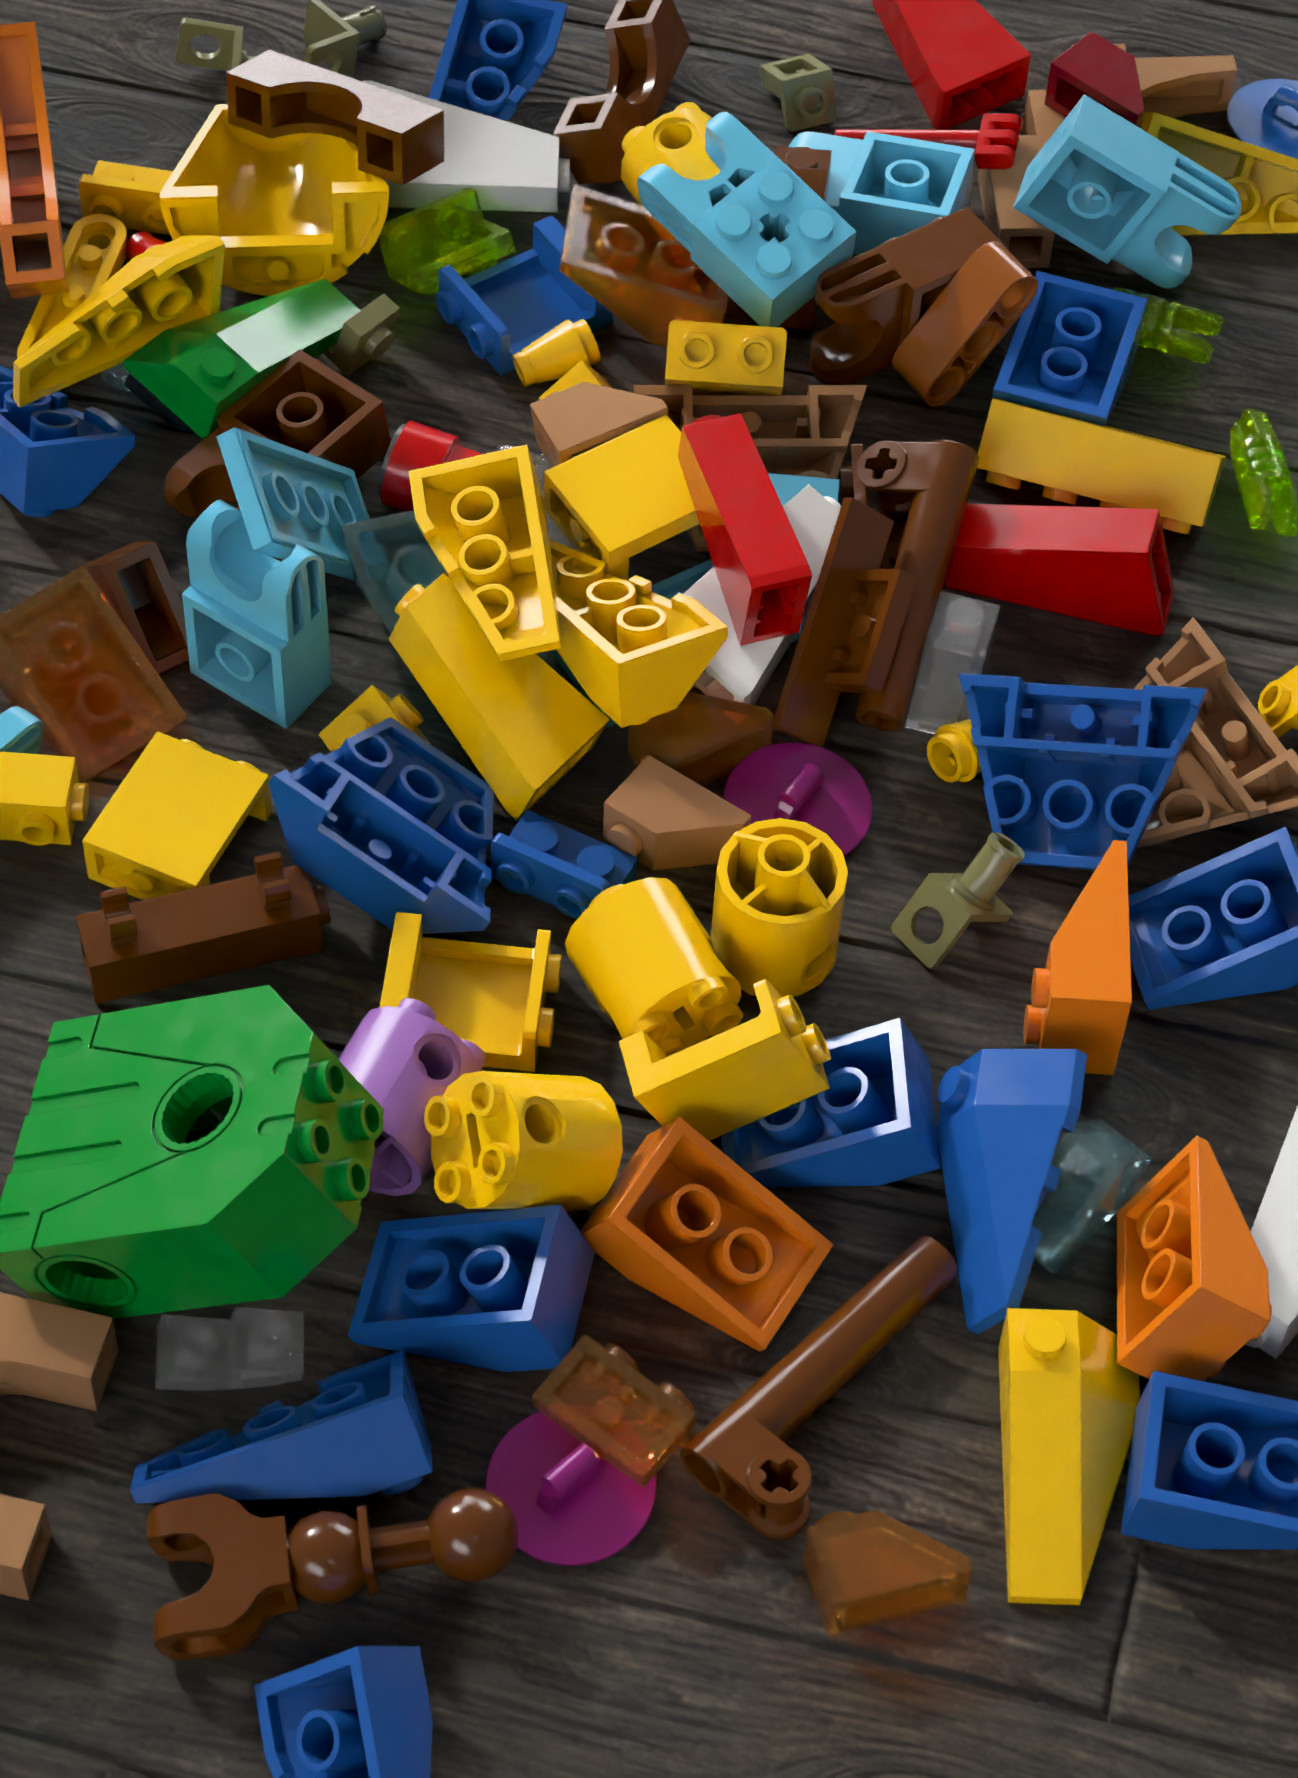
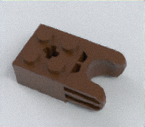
M965 207L945 217H938L929 224L900 237L891 238L872 250L825 270L817 279L815 302L826 315L836 322L816 334L812 339L809 353V369L820 381L828 385H851L892 366L893 356L900 344L968 258L978 248L992 241L1000 242L1006 249L1007 247L968 207Z
M298 349L218 416L219 427L174 464L166 476L165 498L168 505L191 518H198L217 500H222L225 503H238L216 436L234 427L352 469L356 479H359L386 455L391 443L383 401Z

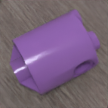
M412 998L402 999L398 1007L384 1006L371 1009L360 1022L338 1059L384 1108L383 1130L374 1143L376 1148L369 1174V1190L392 1196L412 1194L421 1185L433 1164L431 1160V1134L428 1133L424 1124V1112L428 1101L435 1095H443L447 1087L464 1073L481 1071L486 1063V1056L480 1047L468 1040L460 1039L455 1033L436 1021V1014L428 1005Z

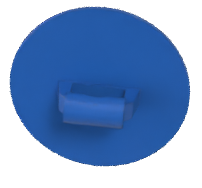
M1266 79L1250 83L1239 89L1231 98L1227 108V121L1236 138L1298 159V81Z

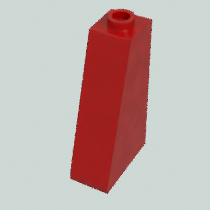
M872 0V5L932 126L936 130H947L1025 95L1031 54L976 0Z
M741 413L726 417L707 415L696 419L689 425L682 426L678 459L740 646L798 633L812 579V572Z
M967 504L945 578L947 588L1153 636H1164L1175 593L1159 509Z

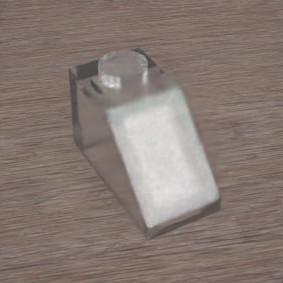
M941 591L920 662L906 721L907 728L935 734L936 730L943 725L970 719L966 696L962 692L959 673L986 674L993 650L1000 605Z

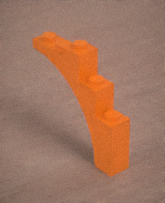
M36 22L0 25V244L5 283L11 298L69 293L57 196L58 189Z

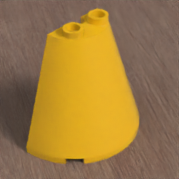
M228 104L214 107L160 191V203L166 227L173 240L182 236H219L225 243L223 285L250 294L272 296L322 279H327L330 283H333L346 275L347 268L364 252L366 254L370 252L383 229L389 206V186L384 179L358 170V147L352 142L337 136L318 133L291 134L271 139L229 124Z

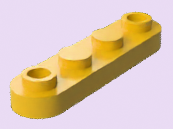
M93 214L81 218L73 225L63 246L69 293L41 295L17 349V358L122 268L126 259L128 240L125 225L119 219L107 214Z

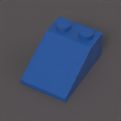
M1037 271L1035 276L1039 286L1037 293L1020 316L994 386L992 397L1105 426L1128 378L1139 345L1148 299Z
M1286 827L1128 896L1130 961L1144 1002L1149 1010L1284 990L1298 985V848Z
M901 1018L827 1039L825 1041L831 1059L822 1064L830 1089L721 1136L722 1152L764 1187L880 1186L940 1169L929 1058Z
M561 1205L381 1222L348 1336L357 1344L393 1351L404 1350L405 1353L502 1372L567 1368L595 1252Z
M1153 1371L1135 1409L1121 1535L1187 1549H1298V1401Z

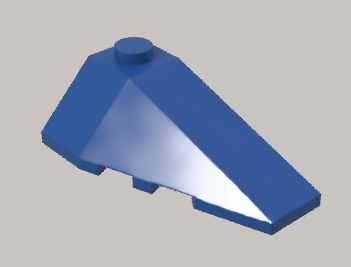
M457 0L429 98L508 122L554 58L568 4L552 0Z

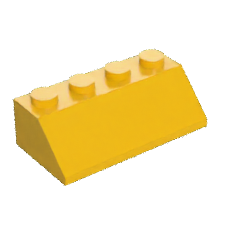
M992 399L978 451L979 462L977 468L988 471L986 482L1016 490L1020 489L1022 480L1044 485L1043 497L1075 505L1078 495L1101 500L1099 507L1159 509L1163 529L1189 535L1191 525L1203 527L1206 523L1226 456L1001 399Z

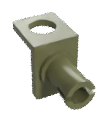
M308 0L303 41L307 46L305 62L318 66L323 59L332 66L330 71L354 78L358 46L373 40H380L386 35L387 24L380 10L375 11L376 7L372 5L365 7L363 10L340 17L320 0Z
M193 18L181 19L176 62L229 71L254 58V56L246 55V50L242 49L243 26ZM198 35L213 36L220 43V48L216 52L203 54L191 47L190 40Z
M992 832L988 836L985 845L964 873H929L891 926L892 932L926 967H938L971 922L1009 921L1013 912L995 894L1018 863L1023 861L1025 853L1019 845L1007 836L998 832ZM927 907L936 909L942 916L944 923L940 938L932 944H927L921 940L916 929L919 913Z

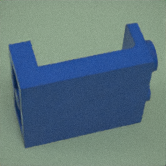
M551 215L533 224V248L466 279H463L450 264L440 268L439 292L436 293L435 300L442 318L448 324L454 323L467 338L473 353L480 359L485 358L501 376L515 369L512 355L521 352L523 348L567 319L572 323L584 319L592 333L612 324L615 282Z

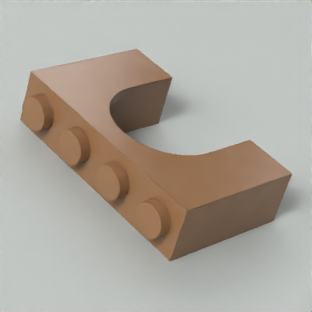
M0 1292V1396L11 1394L25 1395L97 1411L119 1352L113 1317ZM0 1494V1594L30 1600L52 1538L45 1504Z

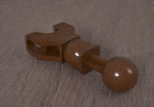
M480 1488L460 1489L445 1496L434 1507L428 1520L372 1528L366 1505L357 1507L358 1521L342 1512L320 1511L302 1518L289 1532L284 1516L269 1518L254 1516L240 1503L220 1494H206L160 1504L154 1507L146 1518L147 1541L156 1554L169 1562H204L213 1569L211 1578L199 1592L163 1604L159 1609L153 1623L154 1647L172 1660H195L239 1653L259 1636L265 1624L273 1617L282 1613L298 1611V1594L313 1603L336 1604L355 1596L367 1582L370 1596L380 1595L379 1571L435 1563L443 1573L459 1581L480 1582L500 1573L513 1558L518 1544V1526L515 1516L503 1499L490 1491Z

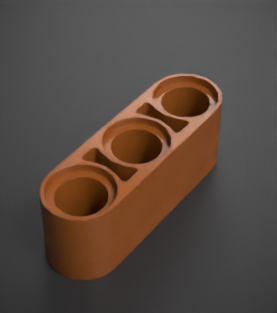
M992 241L984 244L968 258L900 344L893 356V368L929 406L937 407L947 403L960 392L1032 302L1039 287L1038 280L1000 242Z

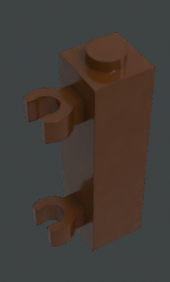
M280 851L254 857L256 874L132 903H129L126 886L100 892L102 910L76 915L81 953L95 1004L323 951L321 925L331 923L329 905L323 886L312 887L307 872L297 865L283 868Z

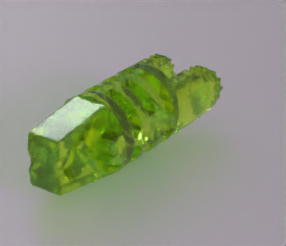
M1114 287L1115 291L1148 299L1139 345L1148 348L1156 347L1158 351L1203 364L1210 362L1214 351L1212 349L1213 346H1210V343L1206 342L1205 339L1176 331V328L1196 334L1201 333L1203 336H1215L1221 332L1225 321L1224 317L1176 302L1171 304L1165 299L1142 293L1139 295L1134 290Z
M1247 408L1241 414V418L1230 429L1231 462L1236 479L1238 480V487L1251 528L1261 530L1268 526V522L1272 518L1273 525H1276L1275 530H1277V534L1295 537L1298 533V500L1292 479L1290 478L1287 461L1283 454L1282 444L1278 440L1266 413Z

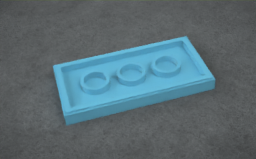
M235 427L216 436L253 551L285 560L291 555L296 544H299L323 559L326 573L366 585H372L387 578L388 572L354 470Z

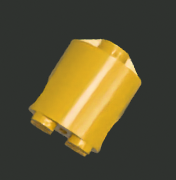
M686 102L679 105L673 112L661 115L647 126L635 127L625 135L621 145L625 152L621 163V178L628 191L679 260L691 266H697L690 259V252L646 210L641 203L637 188L638 177L652 166L664 164L677 174L696 181L710 179L720 172L705 151L706 123L712 117L702 112L697 104Z
M783 818L754 822L735 832L720 852L716 870L711 940L718 959L739 981L740 988L751 995L756 996L753 984L766 978L782 997L789 994L793 997L800 996L820 985L835 965L848 870L841 849L828 834L806 822Z
M649 877L627 884L612 886L598 894L591 901L589 907L571 926L565 941L567 956L599 1008L614 1022L622 1039L643 1030L668 1057L704 1041L710 1035L716 1036L732 1029L741 1022L743 1013L738 1007L741 998L739 981L718 959L710 936L677 885L667 878Z
M491 1071L464 1073L447 1087L443 1095L433 1096L428 1101L424 1112V1124L428 1133L431 1134V1160L436 1173L434 1188L439 1199L445 1203H457L467 1209L510 1210L561 1205L565 1211L587 1210L606 1196L618 1174L623 1153L622 1124L613 1099L601 1084L586 1077Z

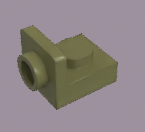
M810 54L759 65L762 86L781 99L783 122L787 130L794 132L836 121L837 108L833 72L830 67Z

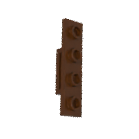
M845 497L843 499L771 726L802 743L822 748L840 692L882 694L918 579L901 569H879L894 521L852 497Z

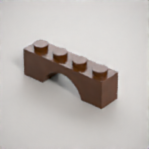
M618 0L604 28L610 61L606 93L570 98L553 133L554 136L559 137V148L564 158L570 159V170L578 185L593 183L611 184L622 180L621 163L625 152L621 145L625 135L635 127L647 126L654 121L691 41L673 0Z
M267 50L226 72L228 121L231 125L271 139L300 133L327 134L346 139L358 147V170L402 186L444 162V110L272 50Z

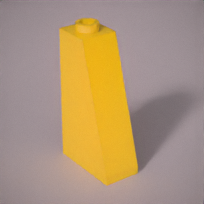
M443 573L425 589L420 584H416L399 601L394 612L400 618L389 637V641L507 813L517 821L526 810H529L592 749L610 719L537 654L500 662L452 581Z

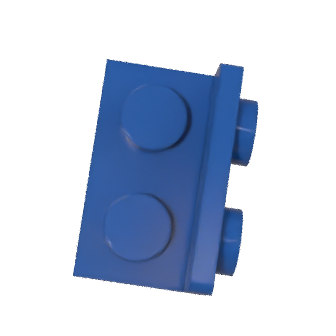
M526 810L509 836L497 833L491 842V878L499 881L512 892L529 894L556 906L563 914L578 919L589 907L591 901L602 891L615 885L627 884L633 881L638 873V858Z

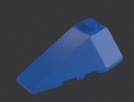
M0 365V494L21 513L32 517H47L52 515L54 510L78 507L134 447L135 435L111 415L100 409L90 407L85 409L83 414L68 407L67 395L59 391L19 408L13 400V371Z
M981 1049L959 1066L951 1067L939 1084L937 1099L941 1104L936 1131L967 1330L979 1335L1004 1320L1007 1308L1019 1309L1042 1235L1040 1229L1032 1225L1033 1219L1047 1191H1055L1062 1170L1051 1165L1060 1133L1061 1131L1065 1133L1074 1132L1081 1109L1087 1054L1077 1049Z
M404 1350L338 1372L316 1382L320 1394L299 1406H283L277 1400L258 1409L259 1415L245 1423L243 1431L236 1435L230 1436L229 1431L226 1429L212 1430L136 1465L130 1488L134 1502L165 1503L206 1494H220L233 1500L366 1496L380 1490L386 1495H394L417 1486L423 1480V1475L432 1473V1446Z
M356 1646L254 1685L265 1759L273 1778H430L433 1718L420 1646Z

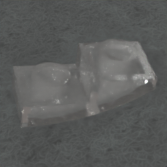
M235 1306L230 1320L161 1314L156 1330L155 1389L192 1391L235 1390L279 1385L302 1380L304 1375V1312Z

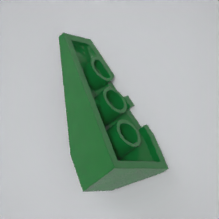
M322 279L166 329L125 359L123 367L200 438L205 439L219 427L218 416L298 349L317 359L338 342L344 322L360 311V309L327 279Z

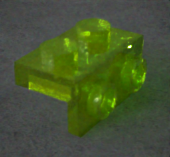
M471 188L462 189L385 222L378 237L389 278L420 294L439 292V269L450 264L460 276L465 273H479L497 265V259L516 252L511 232L483 218L477 192Z

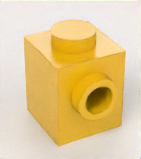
M0 751V840L20 841L35 846L47 844L71 845L76 821H85L89 808L88 783H79L76 758Z

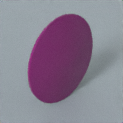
M789 742L773 744L749 754L731 772L723 796L724 800L750 814L751 824L757 821L777 818L808 823L828 834L841 849L844 857L861 843L868 831L872 815L870 793L857 770L832 751L806 743Z
M558 1406L530 1415L516 1424L503 1437L489 1463L486 1490L498 1495L511 1508L518 1526L517 1548L520 1551L546 1563L562 1566H579L599 1562L613 1556L628 1546L638 1536L647 1523L653 1509L656 1495V1474L647 1447L636 1432L619 1418L599 1409L586 1406Z

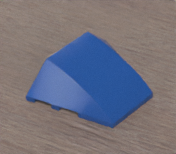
M959 673L962 692L966 696L972 724L971 734L973 743L977 748L982 771L983 790L992 832H998L1007 836L1023 850L1025 858L1018 865L1095 871L1113 840L1127 841L1128 868L1208 690L1205 688L1143 685V690L1027 683L1020 677Z
M390 717L347 738L340 748L326 755L319 752L311 756L304 766L290 773L285 769L275 774L269 781L268 786L292 862L391 930L394 927L396 912L421 914L422 934L484 931L490 923L491 908L485 906V889L491 882L492 869L486 866V847L493 839L494 792L488 783Z

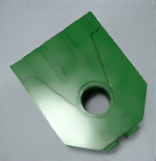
M270 985L53 1023L48 1039L50 1044L46 1058L42 1059L31 1096L33 1100L29 1115L25 1116L14 1153V1165L11 1174L7 1176L0 1200V1270L34 1300L118 1319L283 1298L357 1229L362 1209L360 1206L361 1199L369 1191V1174L376 1148L374 1146L375 1139L381 1135L383 1130L384 1108Z

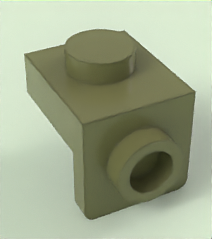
M383 293L344 322L338 342L323 354L348 377L368 361L379 358L391 346L395 339V334L392 331L400 308Z

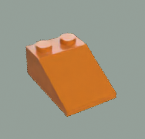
M1113 840L1052 939L1045 969L1034 968L1031 989L1032 1005H1026L1024 1044H1035V1049H1077L1087 1054L1085 1073L1114 1074L1132 1004L1127 841Z
M680 1116L646 1136L580 1231L594 1252L628 1280L759 1352L767 1348L834 1245Z
M1196 1136L1117 1212V1364L1147 1379H1150L1153 1371L1200 1381L1215 1376L1233 1354L1250 1339L1258 1338L1265 1331L1272 1315V1306L1269 1301L1268 1268L1209 1142L1199 1136Z

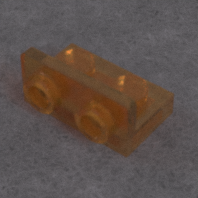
M585 1334L532 1395L533 1407L577 1440L591 1447L599 1456L644 1488L679 1445L684 1447L697 1435L696 1414L693 1412L694 1407L690 1400L677 1388L668 1383H661L658 1387L638 1372L639 1368L636 1362L620 1347L612 1343H607L603 1347Z

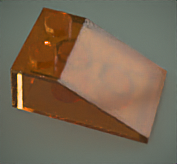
M574 185L570 197L559 271L646 340L667 348L669 323L672 320L709 323L722 322L726 314L728 295L690 259V252L644 206Z
M84 565L0 615V688L14 706L28 710L43 722L42 738L58 756L76 758L78 777L82 783L90 781L149 744L157 731L165 734L187 720V715Z

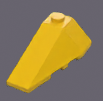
M1156 112L1144 113L1142 130L1227 181L1238 192L1241 201V214L1229 229L1218 235L1298 233V159ZM1175 225L1171 227L1179 235H1208L1189 226Z
M182 236L163 245H154L144 253L135 256L13 362V400L18 407L25 406L123 363L125 359L166 329L219 313L225 252L223 240L219 236Z
M518 446L408 471L416 523L500 662L562 648L550 538L542 489L528 446Z
M550 540L562 648L556 650L591 701L621 728L646 723L652 717L677 709L728 638V626L691 597L678 593L670 600L652 592L650 580L638 575L633 576L628 581L605 572L604 561Z
M1007 1308L998 1347L1008 1603L1080 1605L1132 1439L1135 1409L1140 1400L1139 1374L1117 1364V1334L1079 1311Z

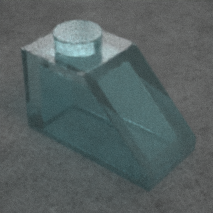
M1101 1119L1076 1123L1074 1132L1065 1133L1056 1147L1051 1165L1062 1170L1056 1190L1047 1191L1033 1219L1032 1225L1038 1227L1042 1233L1034 1259L1051 1273L1058 1272L1118 1211L1153 1158Z

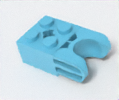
M1084 94L1028 165L1013 208L1104 263L1108 264L1111 259H1114L1162 288L1171 289L1182 284L1190 274L1192 267L1190 244L1171 227L1175 225L1189 226L1208 235H1218L1229 229L1241 214V201L1238 192L1227 181Z
M727 112L718 113L706 123L705 151L720 172L710 179L696 181L677 174L664 164L652 166L638 177V193L641 203L646 210L690 252V259L760 326L778 327L815 296L817 279L822 272L853 257L856 230L737 118Z
M867 131L864 140L818 132H804L798 134L789 145V147L832 150L826 203L856 230L853 254H863L882 245L891 238L900 237L925 226L938 217H945L965 207H970L974 149Z
M217 500L196 519L189 528L186 538L190 586L182 593L190 673L287 729L332 683L324 562L320 556L299 544H296L291 555L282 562L272 556L253 551L241 511L222 500Z

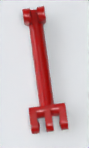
M984 113L980 130L836 129L834 135L864 140L867 131L971 148L975 152L977 169H1009L1014 165L1015 151L1019 143L1018 135L1021 133L1023 121L1016 114Z

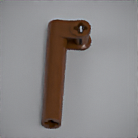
M880 441L869 446L861 454L857 463L856 472L859 480L869 490L877 492V499L883 510L894 516L908 515L894 569H901L918 578L882 694L861 693L855 717L860 723L879 731L896 732L901 730L978 466V454L972 448L956 441Z
M919 1237L740 1395L681 1449V1462L691 1478L704 1491L719 1498L748 1522L756 1532L767 1538L782 1540L792 1538L802 1532L810 1517L811 1505L807 1494L810 1492L812 1473L809 1463L804 1457L792 1450L784 1441L956 1279L958 1268L948 1250L931 1237Z

